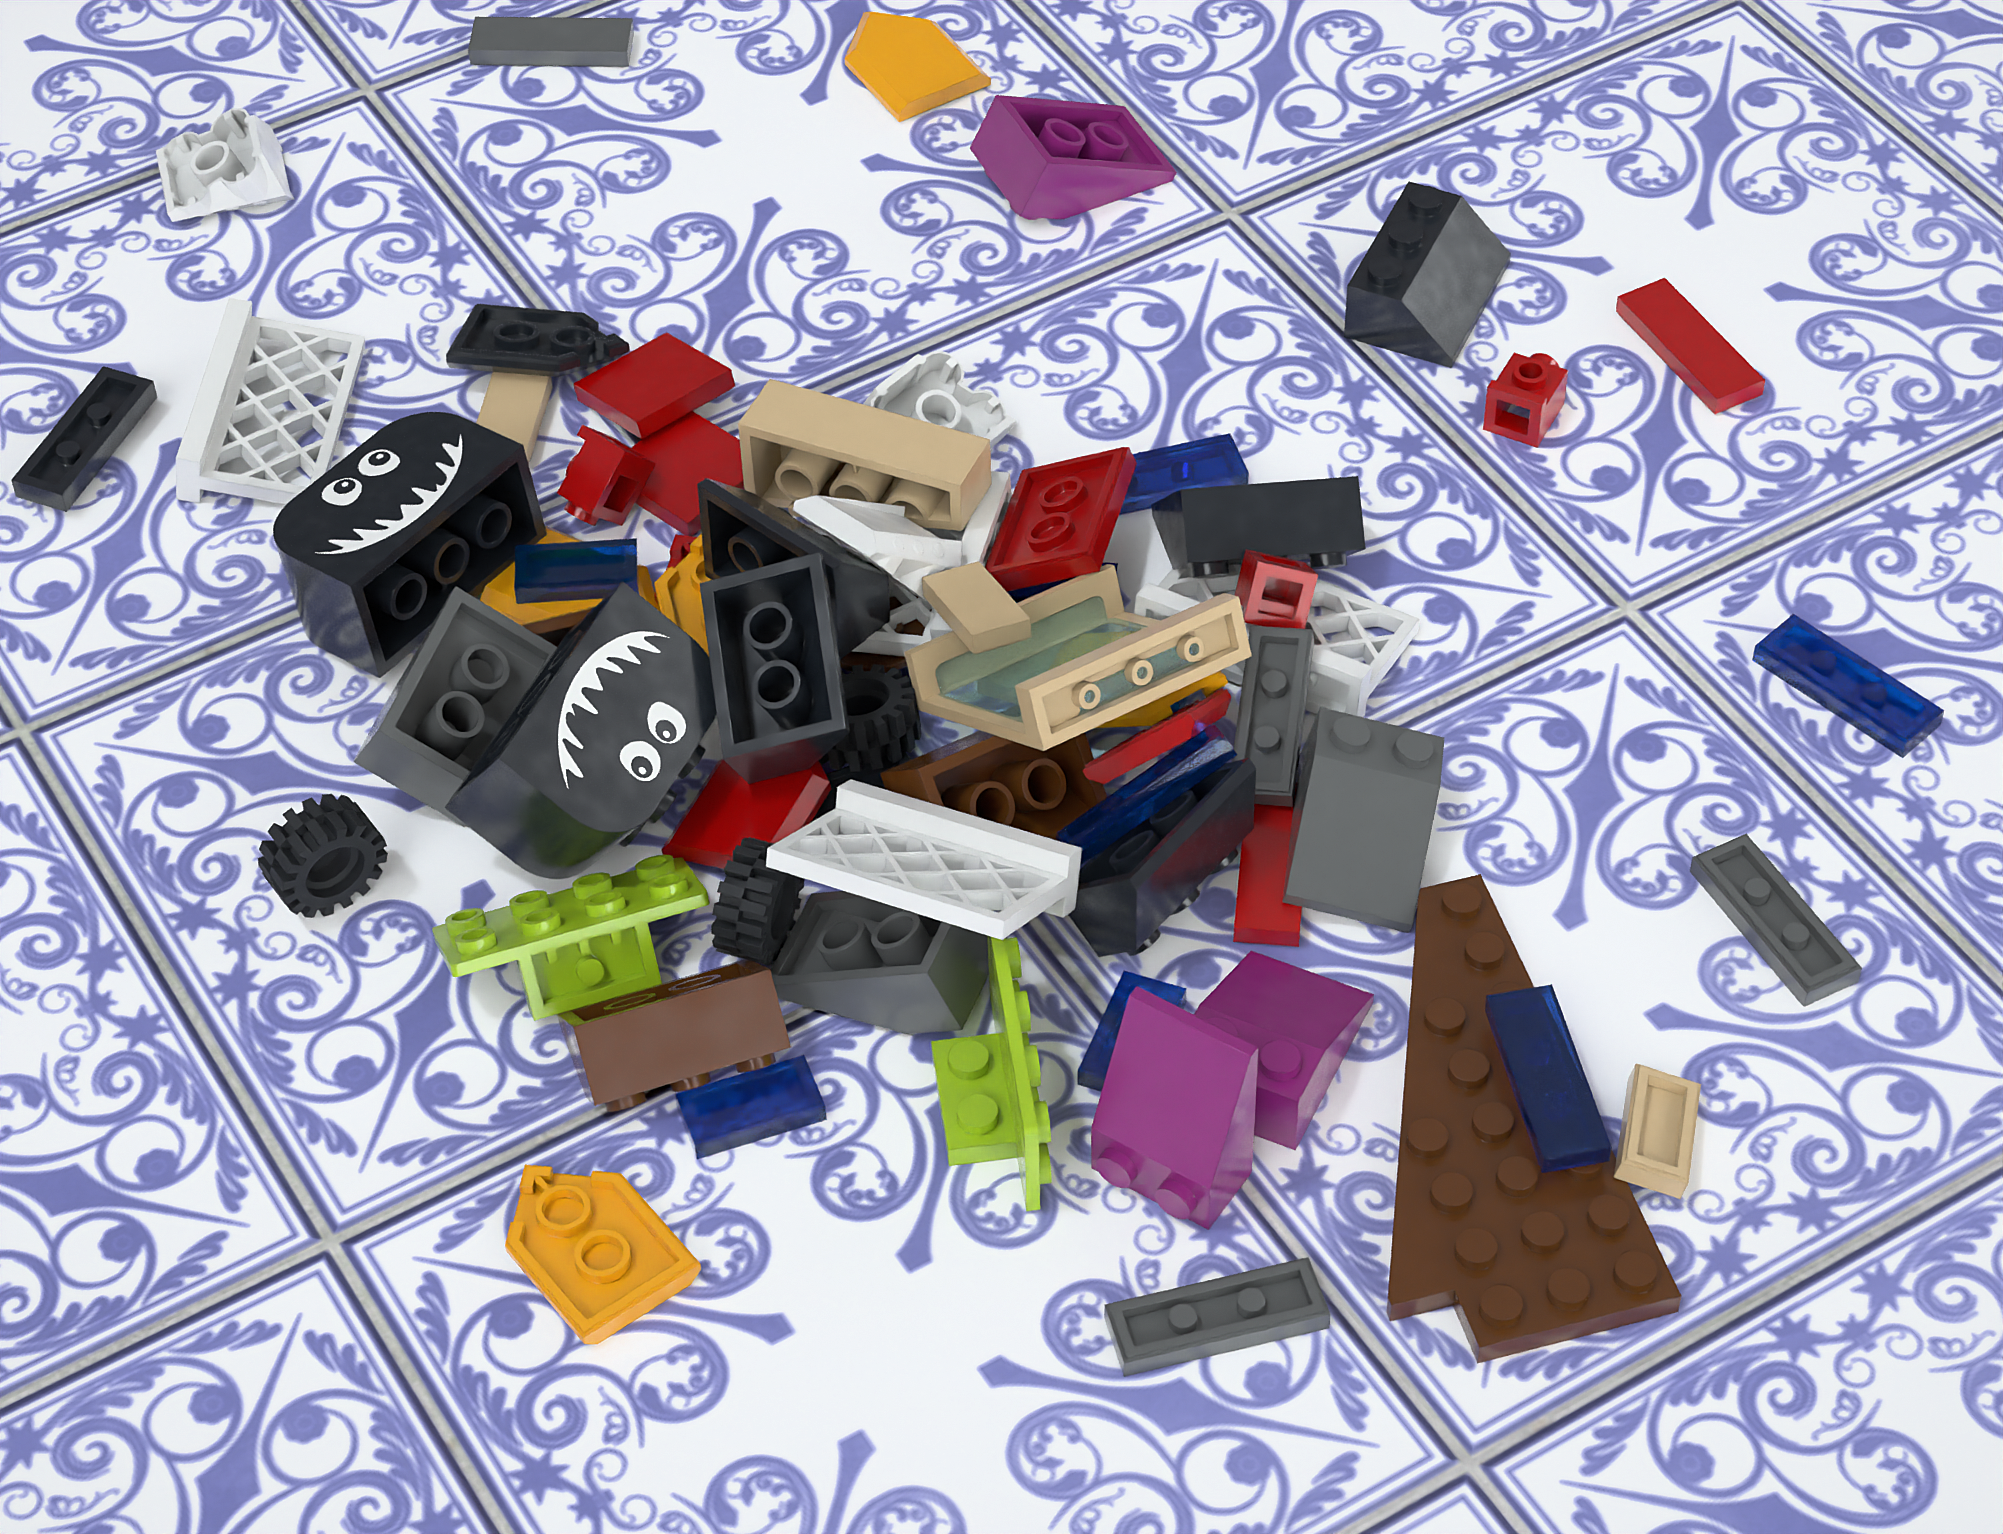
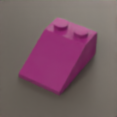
M996 95L969 148L983 166L988 178L994 181L1009 201L1010 208L1017 215L1028 220H1037L1038 218L1064 220L1172 182L1177 173L1128 109L1120 105Z
M1250 951L1199 1004L1194 1013L1195 1016L1258 1047L1255 1136L1296 1151L1373 1004L1374 994Z
M1136 986L1127 1001L1091 1126V1169L1099 1172L1110 1184L1119 1188H1130L1158 1203L1172 1217L1189 1219L1209 1230L1252 1173L1258 1047Z

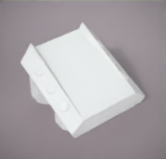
M232 108L220 114L214 120L210 131L199 135L194 132H185L171 139L165 147L157 149L156 155L164 198L171 221L175 222L293 200L294 197L289 189L281 153L284 150L271 126L255 115L250 116L243 108Z
M932 351L923 357L920 354L915 355L875 387L863 403L878 409L990 439V449L1002 440L1017 423L1016 419L1006 413L1005 404L992 392L985 390L973 391L962 384L964 379L963 365L950 353L943 351Z
M819 495L799 499L794 502L793 511L804 520L833 539L837 545L863 561L872 563L884 574L888 575L891 581L925 600V597L923 596L922 577L961 566L962 541L941 539L904 517L905 506Z

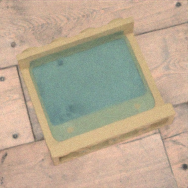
M1110 564L1101 566L1100 572L1078 576L1018 602L1017 604L1031 620L1032 638H1028V640L975 655L955 632L951 631L904 652L912 686L915 689L919 711L1042 751L1252 656L1239 596L1222 593L1159 621L1125 612L1115 566Z

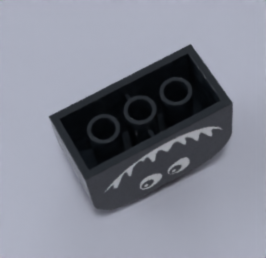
M446 412L413 414L384 426L288 502L279 512L273 525L274 541L308 639L319 648L378 678L385 675L421 644L455 587L476 598L484 591L487 584L547 535L524 445L464 417Z
M622 581L565 635L444 808L512 862L531 874L549 879H565L584 872L618 843L622 847L629 845L644 827L647 820L652 824L656 823L669 809L677 796V793L670 788L677 776L684 779L704 756L706 749L699 743L717 716L708 654L691 636Z

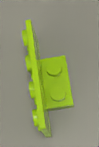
M656 855L636 863V870L615 876H610L609 873L605 872L584 875L573 881L572 888L547 894L544 890H533L518 894L509 900V906L487 912L480 908L457 911L446 917L445 924L433 927L432 932L435 943L452 977H460L517 961L529 1012L533 1020L536 1021L662 984L648 922L707 906L710 904L706 888L683 858L673 859L671 855Z
M987 935L989 995L996 1033L931 1041L932 1061L949 1166L1017 1158L1026 1211L1040 1210V1184L1052 1183L1050 1156L1047 1143L1051 1142V1128L1046 1100L1040 1101L1037 1089L1038 1086H1041L1037 1046L1030 1045L1027 1033L1031 1031L1028 995L1026 990L1020 991L1018 979H1015L1022 977L1019 944L1017 937L1001 940Z

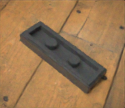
M475 16L468 47L470 65L627 67L630 62L634 37L633 18Z
M1250 626L1248 641L1252 656L1245 659L1232 762L1250 758L1255 765V804L1293 807L1314 647L1313 629Z
M1747 833L1692 857L1690 873L1803 1007L1859 982L1862 967Z
M1309 1257L1104 1304V1319L1124 1377L1328 1329L1330 1326V1312Z

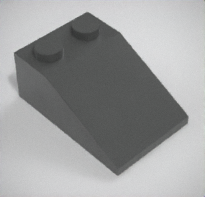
M455 587L380 711L353 762L464 827L466 824L444 807L557 647L458 587Z
M1320 707L1299 758L1282 902L1406 933L1410 932L1414 921L1440 790L1444 737Z
M850 892L812 893L770 971L778 999L904 1034L963 1030L989 976L988 937L985 934Z

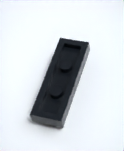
M103 366L11 479L15 496L67 512L158 398L154 381Z

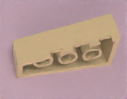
M773 379L768 380L738 423L744 489L758 495L776 507L788 508L789 513L796 517H801L793 511L796 500L819 495L905 506L904 517L920 527L962 531L992 485L990 439Z

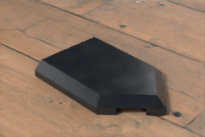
M477 304L473 307L446 353V363L449 368L561 377L614 361L630 352V346L628 342L615 333L606 336L599 331V323L583 312Z

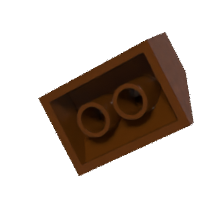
M1021 713L1009 717V719L1015 721L1023 720ZM979 730L880 773L885 789L1067 844L1116 822L1103 784L1087 779L1082 771L1086 768L1084 765L1094 759L1085 732L1042 751Z
M746 959L557 1014L563 1036L586 1098L594 1106L605 1103L606 1109L609 1112L639 1105L647 1100L644 1091L670 1084L672 1092L686 1091L703 1086L712 1081L710 1071L734 1064L738 1073L767 1067L776 1062L774 1052L791 1048L770 969Z

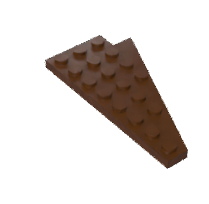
M1481 874L1420 888L1417 902L1386 1310L1389 1321L1453 1306L1478 1364L1678 1312L1681 1294L1628 1183L1614 1178L1616 1157Z

